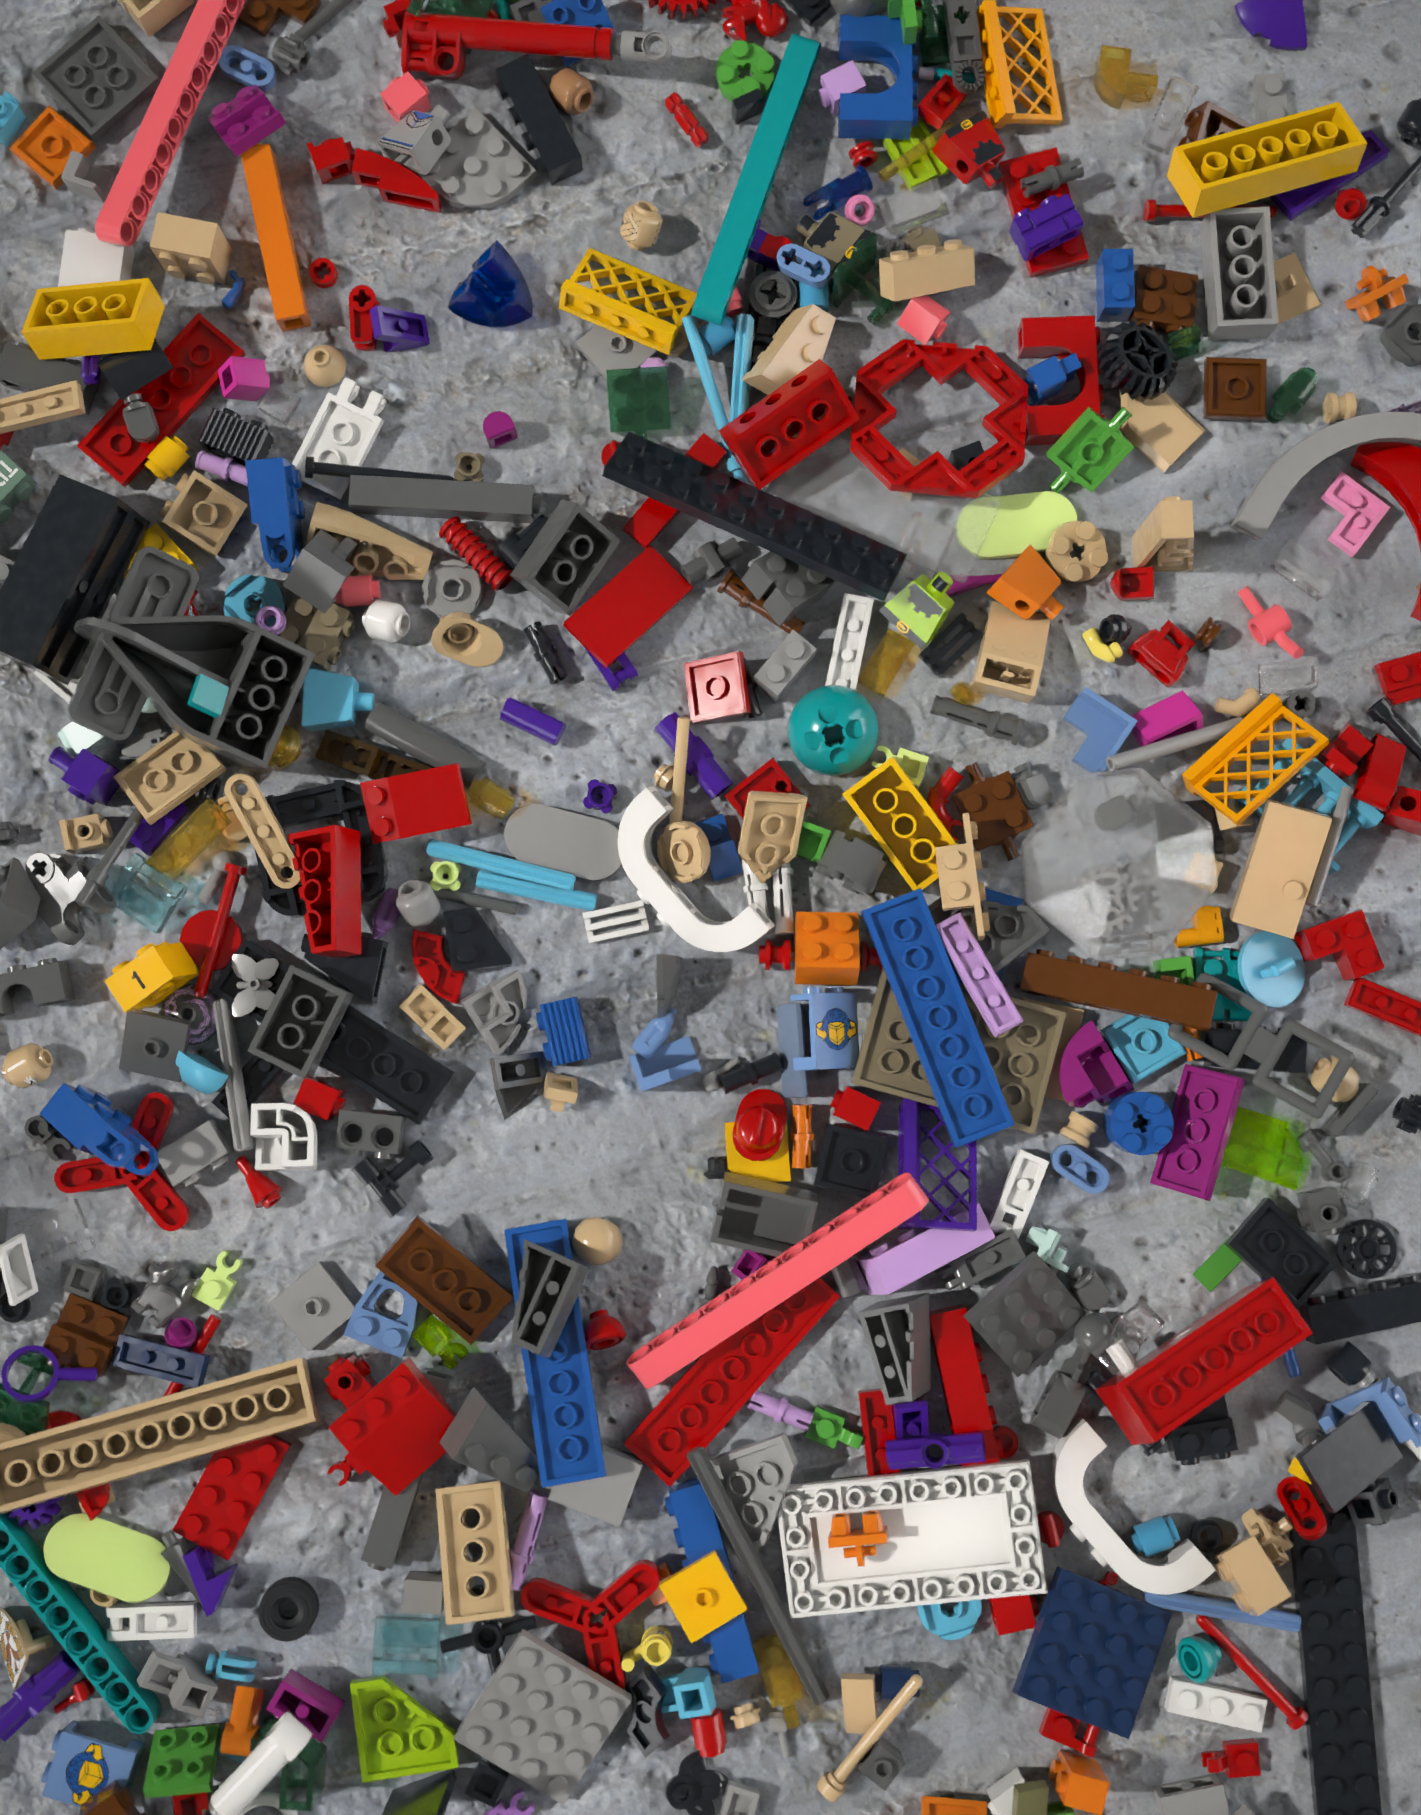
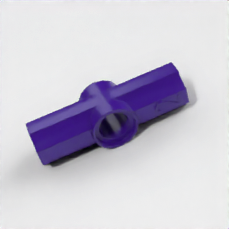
M676 712L666 716L655 727L657 733L674 752V757L677 717H680ZM689 729L686 773L689 776L692 775L708 797L713 800L724 793L733 782L713 759L714 755L699 736L695 737Z
M982 1431L947 1435L932 1433L924 1437L886 1440L887 1464L889 1470L915 1467L937 1469L944 1465L985 1462L986 1453ZM928 1445H940L943 1448L944 1455L942 1457L931 1456L927 1449Z
M65 1650L57 1654L41 1671L35 1672L12 1694L13 1697L0 1707V1739L7 1741L25 1722L39 1714L56 1697L55 1694L62 1687L64 1688L81 1670Z

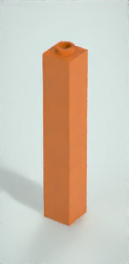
M257 143L242 153L241 158L275 319L282 332L312 326L277 160L269 143Z

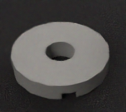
M456 559L443 560L437 563V566L427 572L422 584L423 599L430 611L439 618L458 611L472 615L480 606L484 594L482 580L478 573L466 562ZM450 583H458L461 586L460 593L455 597L445 595V587Z

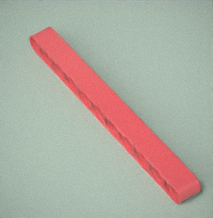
M198 0L96 220L95 232L100 241L122 246H132L136 242L246 0Z
M910 1173L899 1175L637 1349L626 1362L628 1367L645 1388L649 1389L656 1386L921 1211L929 1202V1198Z

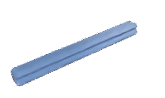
M1143 1592V1601L1159 1608L1291 1632H1299L1301 1629L1302 1619L1300 1615L1294 1612L1271 1608L1259 1616H1252L1246 1612L1242 1613L1234 1601L1184 1592L1170 1595Z

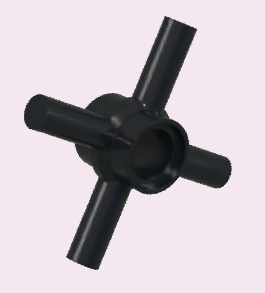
M483 1584L471 1588L477 1595L484 1593ZM534 1615L507 1623H502L499 1618L476 1621L470 1633L441 1640V1651L444 1654L474 1645L477 1651L487 1654L491 1674L493 1675L502 1661L499 1648L503 1645L505 1637L520 1633L522 1629L526 1631L536 1629V1620ZM490 1628L496 1633L497 1637L494 1640H485L481 1636L480 1631Z

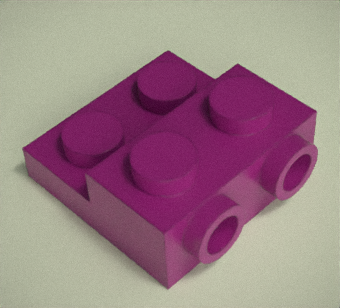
M256 84L252 87L242 88L237 93L236 98L228 103L217 105L212 110V114L206 117L219 139L236 157L286 124L281 113L270 103L265 93Z

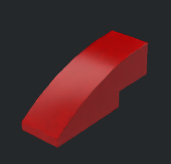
M356 149L351 171L357 185L379 189L383 202L441 213L442 205L438 193L423 179L394 160L374 152Z

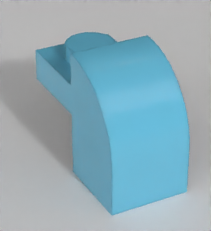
M690 1667L685 1668L682 1673L659 1676L669 1690L662 1703V1713L678 1711L680 1719L712 1714L716 1707V1701L708 1669Z

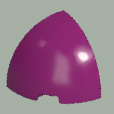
M1091 1020L1080 1028L1065 1048L1060 1064V1085L1067 1104L1072 1107L1083 1108L1095 1099L1102 1104L1134 1090L1093 1021Z

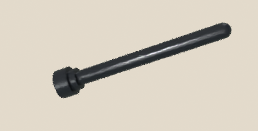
M1382 697L1366 711V714L1373 722L1378 721L1380 725L1384 723L1421 762V744L1394 716L1395 711L1392 709V703L1386 697Z

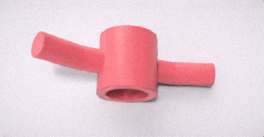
M1248 586L1237 592L1247 609L1254 616L1248 621V628L1253 638L1262 646H1266L1275 640L1293 658H1300L1304 653L1303 648L1286 635L1292 629V624L1285 610L1278 604H1274L1265 610Z

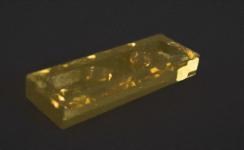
M206 799L150 856L146 863L165 885L171 884L232 821L213 799Z

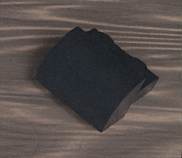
M156 337L151 350L112 353L98 362L104 375L121 400L174 368Z

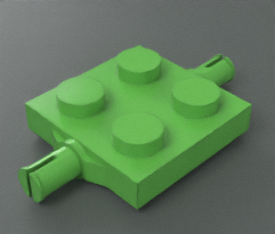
M1088 407L1046 452L1048 458L1057 464L1062 472L1049 486L1059 494L1072 481L1081 484L1092 493L1135 448L1132 442L1124 437L1120 431L1122 425L1132 417V414L1125 407H1122L1109 420L1101 417Z

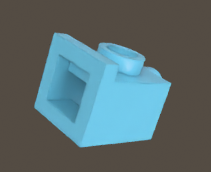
M8 92L0 95V143L6 147L27 119L19 107L21 103Z

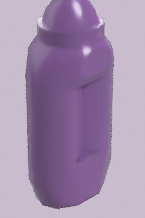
M389 888L384 893L373 914L372 939H378L385 935L387 931H390L400 916L394 902L398 891L393 888Z

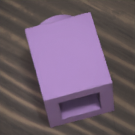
M851 60L821 75L820 87L817 93L823 107L828 106L831 114L834 116L838 114L840 93H865L867 85L855 63Z

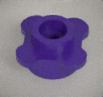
M596 779L589 781L587 797L583 799L584 806L587 809H600L603 813L611 812L613 809L612 799L617 794L616 786L614 784L606 785L599 783ZM602 794L603 798L598 799L597 795Z

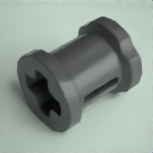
M1298 690L1282 701V705L1303 720L1314 712L1316 700L1310 692ZM1297 702L1301 705L1298 711L1294 708Z

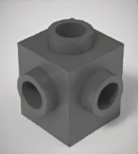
M1326 1186L1297 1193L1300 1208L1297 1209L1298 1219L1307 1231L1317 1232L1318 1236H1327L1337 1233L1336 1228L1346 1226L1344 1217L1347 1216V1208L1343 1199L1339 1198L1337 1188Z

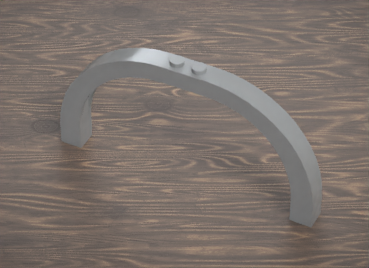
M1412 412L1365 414L1337 422L1308 436L1286 451L1266 470L1248 494L1230 527L1256 541L1263 539L1279 508L1294 486L1313 467L1337 452L1350 447L1376 442H1403L1421 446V414Z

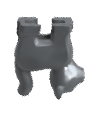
M154 1261L149 1266L150 1281L144 1287L141 1296L130 1305L139 1314H143L150 1306L156 1310V1315H151L147 1321L158 1329L165 1328L173 1320V1316L185 1307L192 1295L193 1289L198 1287V1281L195 1279L188 1280L181 1292L168 1285L179 1270V1263Z

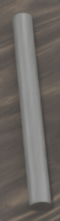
M1343 786L1332 817L1333 820L1305 902L1308 906L1318 907L1354 794L1353 788Z

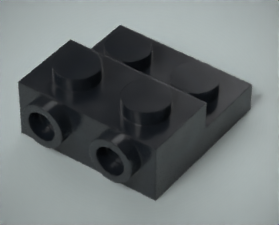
M1225 1395L1166 1435L1169 1455L1175 1461H1180L1181 1465L1200 1463L1199 1457L1211 1455L1214 1460L1227 1459L1231 1457L1230 1451L1238 1450L1233 1420L1228 1415Z

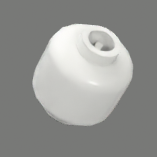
M376 600L364 611L362 624L370 638L396 643L407 635L410 628V616L401 604Z

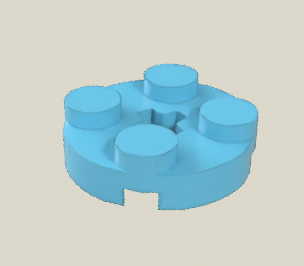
M243 575L228 586L224 595L226 597L223 606L224 615L239 618L255 624L257 612H248L247 610L250 608L249 601L251 599L255 601L261 599L260 608L276 606L284 614L287 611L282 590L273 580L265 576ZM269 618L266 623L267 626H274L276 618Z
M981 1600L958 1602V1605L953 1606L954 1612L948 1613L946 1609H941V1604L917 1606V1611L924 1627L945 1640L960 1639L971 1633L982 1612Z

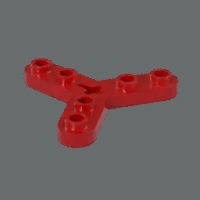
M163 1092L149 1093L142 1099L132 1126L150 1142L157 1152L174 1112V1103L171 1097ZM146 1151L140 1152L135 1158V1161L139 1160L141 1163L138 1166L139 1169L145 1168L150 1161V1156ZM94 1157L61 1164L54 1174L57 1188L64 1193H76L126 1184L158 1226L166 1231H176L183 1228L190 1218V1210L187 1204L157 1167L150 1176H145L146 1178L143 1180L141 1176L129 1173L126 1168L110 1166L100 1158Z
M647 1559L639 1560L595 1597L547 1579L536 1577L526 1582L521 1591L520 1600L527 1611L581 1631L590 1670L624 1689L626 1673L621 1666L622 1653L616 1624L657 1589L661 1573L653 1561ZM607 1606L609 1610L606 1611L602 1618L603 1624L598 1621L593 1624L590 1621L592 1617L591 1612L597 1615L604 1611Z

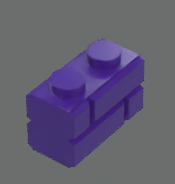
M1066 193L1058 198L1056 195L1049 196L1041 202L1040 207L1032 211L1026 208L1018 212L1013 218L1014 220L1009 232L1015 245L1018 246L1021 256L1027 262L1079 236L1084 224L1078 211L1075 210L1070 196Z

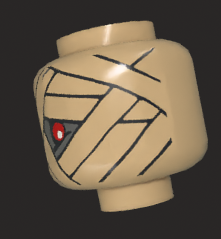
M637 201L635 204L629 205L625 210L620 226L621 236L627 241V245L635 250H643L644 247L654 246L663 224L658 208L649 202Z

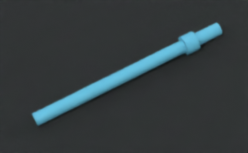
M688 315L682 318V322L717 428L720 430L728 424V420L695 319ZM720 435L724 449L727 451L728 459L725 462L729 473L732 472L734 478L749 484L746 475Z

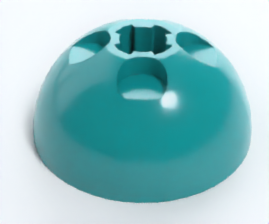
M841 685L821 686L805 694L793 708L788 722L789 744L796 758L809 770L826 776L845 775L860 768L872 755L879 734L877 716L869 701L859 692Z

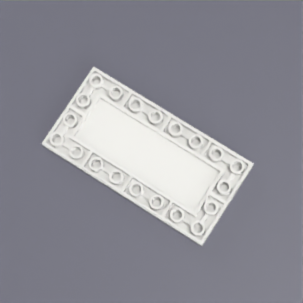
M1029 1459L790 1484L778 1513L790 1618L1048 1593ZM879 1510L883 1526H888L889 1536L887 1537V1543L864 1545H876L877 1551L875 1556H865V1566L858 1567L856 1557L844 1558V1548L855 1546L829 1548L828 1536L831 1531L833 1514L850 1513L851 1529L863 1528L862 1512Z

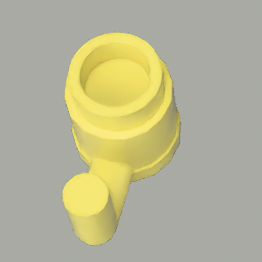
M654 1625L646 1629L642 1635L641 1644L623 1655L622 1669L626 1672L633 1670L634 1663L642 1658L653 1666L664 1664L671 1655L673 1645L670 1631L661 1625Z

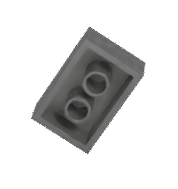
M561 500L510 576L552 610L570 616L621 540L578 503Z
M290 965L247 1051L303 1079H312L354 994L299 967Z

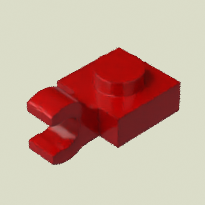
M1254 1738L1223 1741V1751L1201 1752L1202 1766L1207 1767L1208 1773H1219L1225 1770V1774L1229 1778L1261 1776L1258 1742Z

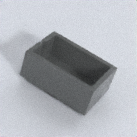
M724 1171L718 1204L716 1205L710 1230V1242L777 1257L811 1234L818 1205L817 1194L810 1190Z

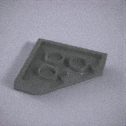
M941 897L928 906L935 925L961 912L996 974L1050 932V929L1031 906H1010L999 904V902L980 901L982 913L988 912L990 931L984 932V940L978 941L974 907L943 911Z

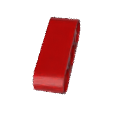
M1377 733L1371 740L1374 745L1364 755L1353 798L1383 811L1395 793L1407 747Z

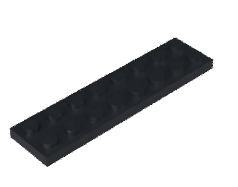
M245 938L235 954H244L252 957L256 963L263 959L275 958L278 960L279 965L275 975L268 980L273 983V986L268 989L276 995L290 966ZM232 959L211 989L213 993L230 1004H233L236 995L244 990L238 989L236 986L238 981L244 980L236 976L232 968ZM350 1004L321 1060L323 1064L418 1125L422 1124L455 1073ZM256 1007L248 1015L261 1023L268 1010Z

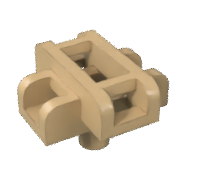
M1254 1508L1245 1512L1242 1515V1521L1250 1536L1254 1535L1271 1563L1276 1566H1282L1290 1561L1285 1551L1293 1547L1286 1532L1293 1528V1524L1288 1517L1285 1516L1279 1521L1274 1522L1265 1518L1263 1512Z

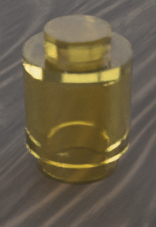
M486 777L481 781L476 779L468 791V796L471 797L470 804L494 818L500 817L505 819L516 800L515 797L510 795L511 791Z

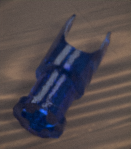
M859 165L856 167V171L843 179L838 177L806 196L803 204L804 206H810L823 199L829 200L825 206L813 214V219L818 221L824 218L828 212H834L845 206L852 196L858 195L865 190L871 191L873 185L865 168Z

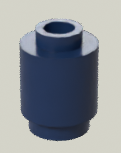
M880 1665L879 1672L873 1673L875 1674V1692L879 1693L880 1700H893L907 1681L915 1674L920 1675L919 1670H912L911 1666ZM920 1688L913 1697L920 1696Z

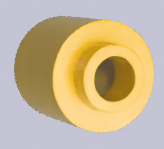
M165 436L147 456L149 460L144 466L164 482L167 477L172 478L189 459L190 456L186 453L189 447L176 436L172 439Z

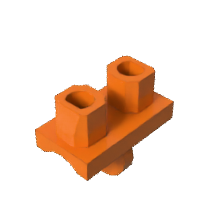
M1367 266L1362 269V280L1356 283L1359 290L1367 288V290L1346 300L1347 309H1356L1361 321L1365 322L1382 314L1377 303V299L1380 297L1383 298L1386 309L1404 303L1406 298L1402 286L1409 282L1406 274H1402L1397 278L1391 276L1382 281V278L1387 276L1386 269L1377 270L1374 266Z
M879 1510L862 1512L863 1528L851 1529L850 1513L833 1514L831 1531L828 1536L829 1548L855 1546L844 1548V1558L856 1557L858 1567L865 1566V1556H875L877 1551L876 1545H864L887 1543V1537L889 1536L888 1526H883Z

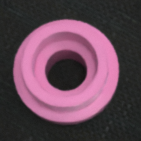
M854 195L845 205L846 219L859 226L868 224L874 216V204L865 195ZM861 204L863 212L861 215L856 216L854 209L857 205Z

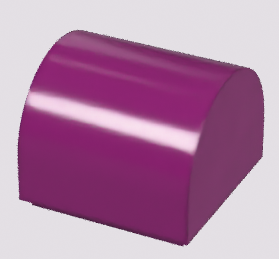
M495 411L484 419L483 430L490 449L517 439L518 436L514 423L508 414Z
M744 1250L731 1272L743 1280L771 1260L762 1253Z

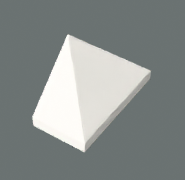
M19 1234L0 1245V1268L11 1306L17 1305L38 1292L25 1234Z

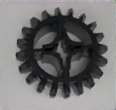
M1132 320L1130 323L1122 322L1106 334L1098 348L1099 354L1097 359L1101 362L1099 369L1106 372L1104 379H1110L1113 383L1112 388H1119L1121 395L1129 394L1131 400L1138 397L1143 402L1146 399L1153 400L1170 387L1174 377L1177 375L1175 370L1178 363L1174 360L1176 353L1169 350L1171 343H1165L1162 339L1163 335L1159 336L1156 334L1154 327L1148 329L1144 322L1137 325Z

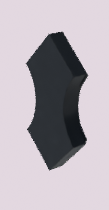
M650 1664L645 1666L625 1685L626 1691L632 1694V1720L626 1731L645 1758L670 1737L662 1717V1703L669 1690Z

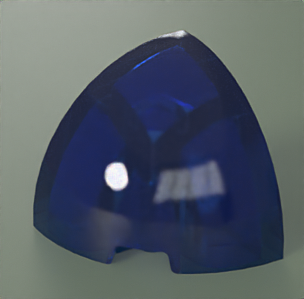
M498 240L489 246L472 264L473 271L464 281L458 283L447 307L462 319L486 327L513 326L533 316L532 298L525 278L513 258Z

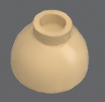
M325 344L317 345L307 353L304 360V370L307 378L313 384L320 387H330L337 384L344 377L346 361L337 348Z

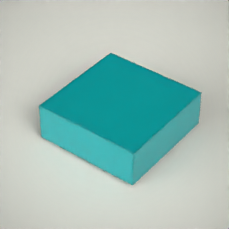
M200 674L196 676L187 705L217 718L221 716L230 687Z

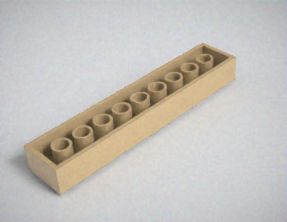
M300 1357L0 1443V1514L320 1422L321 1419L307 1359Z

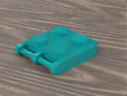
M1194 947V982H1196L1201 973L1205 972L1247 994L1239 979L1238 960H1230V957H1238L1240 951H1230L1229 948H1222L1221 951L1202 950V947ZM1203 957H1221V960L1203 959ZM1217 993L1212 1020H1224V1010H1227V1021H1248L1252 1011Z

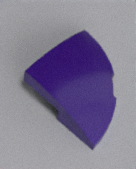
M1243 0L1235 5L1234 8L1240 22L1253 37H1256L1259 32L1263 38L1271 40L1269 46L1275 49L1285 51L1306 50L1307 29L1303 0Z

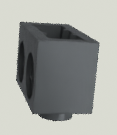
M348 1109L339 1110L335 1148H343V1154L362 1156V1151L375 1152L374 1158L393 1159V1154H401L403 1151L407 1117ZM353 1124L358 1125L362 1129V1137L358 1142L352 1141L348 1136V1130ZM385 1127L393 1132L394 1138L390 1145H384L379 1140V1133Z

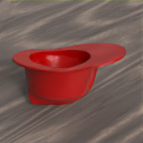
M757 1089L749 1092L741 1100L733 1128V1143L736 1150L744 1158L751 1161H763L771 1158L778 1151L787 1120V1106L784 1099L778 1093L769 1089Z

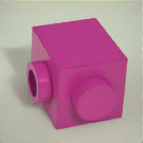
M231 356L218 369L223 398L257 401L270 389V376L266 371L264 360Z

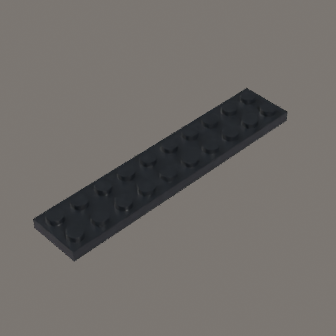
M630 431L603 470L602 476L883 602L907 557V554L785 501L782 498L763 490H758L752 485Z
M1318 1503L1327 1520V1530L1321 1538L1306 1540L1296 1532L1294 1526L1289 1530L1290 1541L1293 1545L1291 1547L1296 1613L1302 1619L1298 1638L1304 1707L1308 1713L1306 1730L1314 1815H1382L1356 1525L1353 1524L1347 1504L1336 1513H1332L1327 1510L1324 1503ZM1308 1521L1306 1528L1315 1527L1316 1521Z

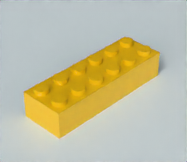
M1335 102L1174 147L1167 177L1191 216L1195 218L1357 172L1368 143L1340 102Z

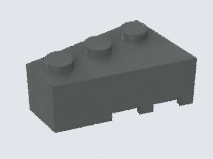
M524 1239L523 1266L519 1275V1280H521L518 1301L516 1300L511 1342L540 1356L550 1358L590 1268Z
M473 1387L439 1443L452 1460L529 1493L540 1475L537 1455L477 1389Z

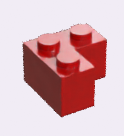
M1362 909L1295 933L1294 938L1302 954L1303 961L1316 960L1333 953L1343 981L1356 979L1385 968Z

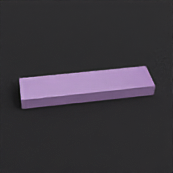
M961 912L936 924L950 962L994 1038L1022 1024L1024 1020Z

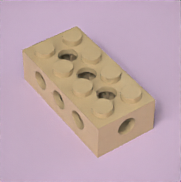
M492 1481L435 1489L446 1625L514 1616L515 1606L504 1482ZM470 1509H476L480 1515V1521L474 1528L469 1527L465 1521L466 1513ZM473 1542L479 1543L483 1549V1555L478 1561H473L468 1555V1548ZM475 1576L483 1578L486 1583V1588L482 1595L475 1594L471 1589V1581Z

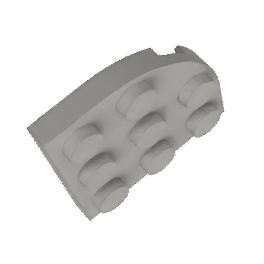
M477 108L472 110L448 132L451 142L427 175L412 171L438 193L440 200L460 209H464V207H481L482 210L497 207L510 200L537 177L534 167Z

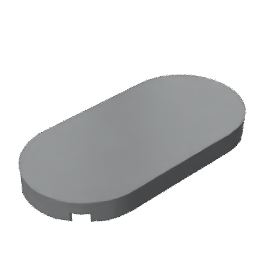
M529 804L517 809L509 817L505 825V844L509 852L518 861L573 874L577 878L589 881L606 879L617 872L622 866L618 852V829L607 821L542 804Z

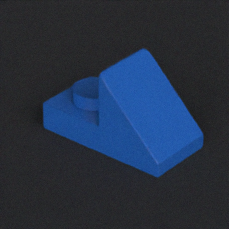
M720 814L696 822L695 824L703 830L708 838L711 849L708 868L713 882L743 873L735 843L731 838L724 815Z

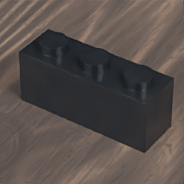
M1216 1023V1028H1210L1209 1032L1205 1031V1043L1228 1056L1242 1030H1235V1024ZM1293 1034L1272 1071L1306 1073L1307 1042ZM1243 1055L1236 1069L1258 1070L1260 1063ZM1204 1057V1066L1221 1067Z

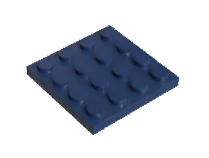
M1057 1566L1012 1692L1017 1696L1129 1739L1172 1613Z

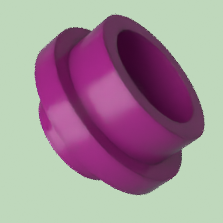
M185 1317L172 1320L167 1324L164 1331L166 1342L170 1346L180 1349L191 1346L197 1336L194 1323Z

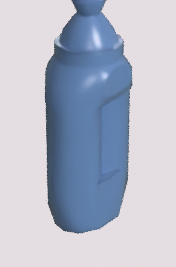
M671 1008L670 1012L664 1017L652 1019L635 1039L631 1048L645 1060L652 1057L670 1035L673 1015L677 1013V1010Z

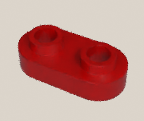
M1298 1477L1284 1478L1277 1486V1497L1296 1532L1306 1540L1321 1538L1327 1530V1520L1308 1485ZM1293 1493L1301 1494L1298 1500H1291L1290 1496ZM1308 1521H1316L1315 1527L1306 1528Z

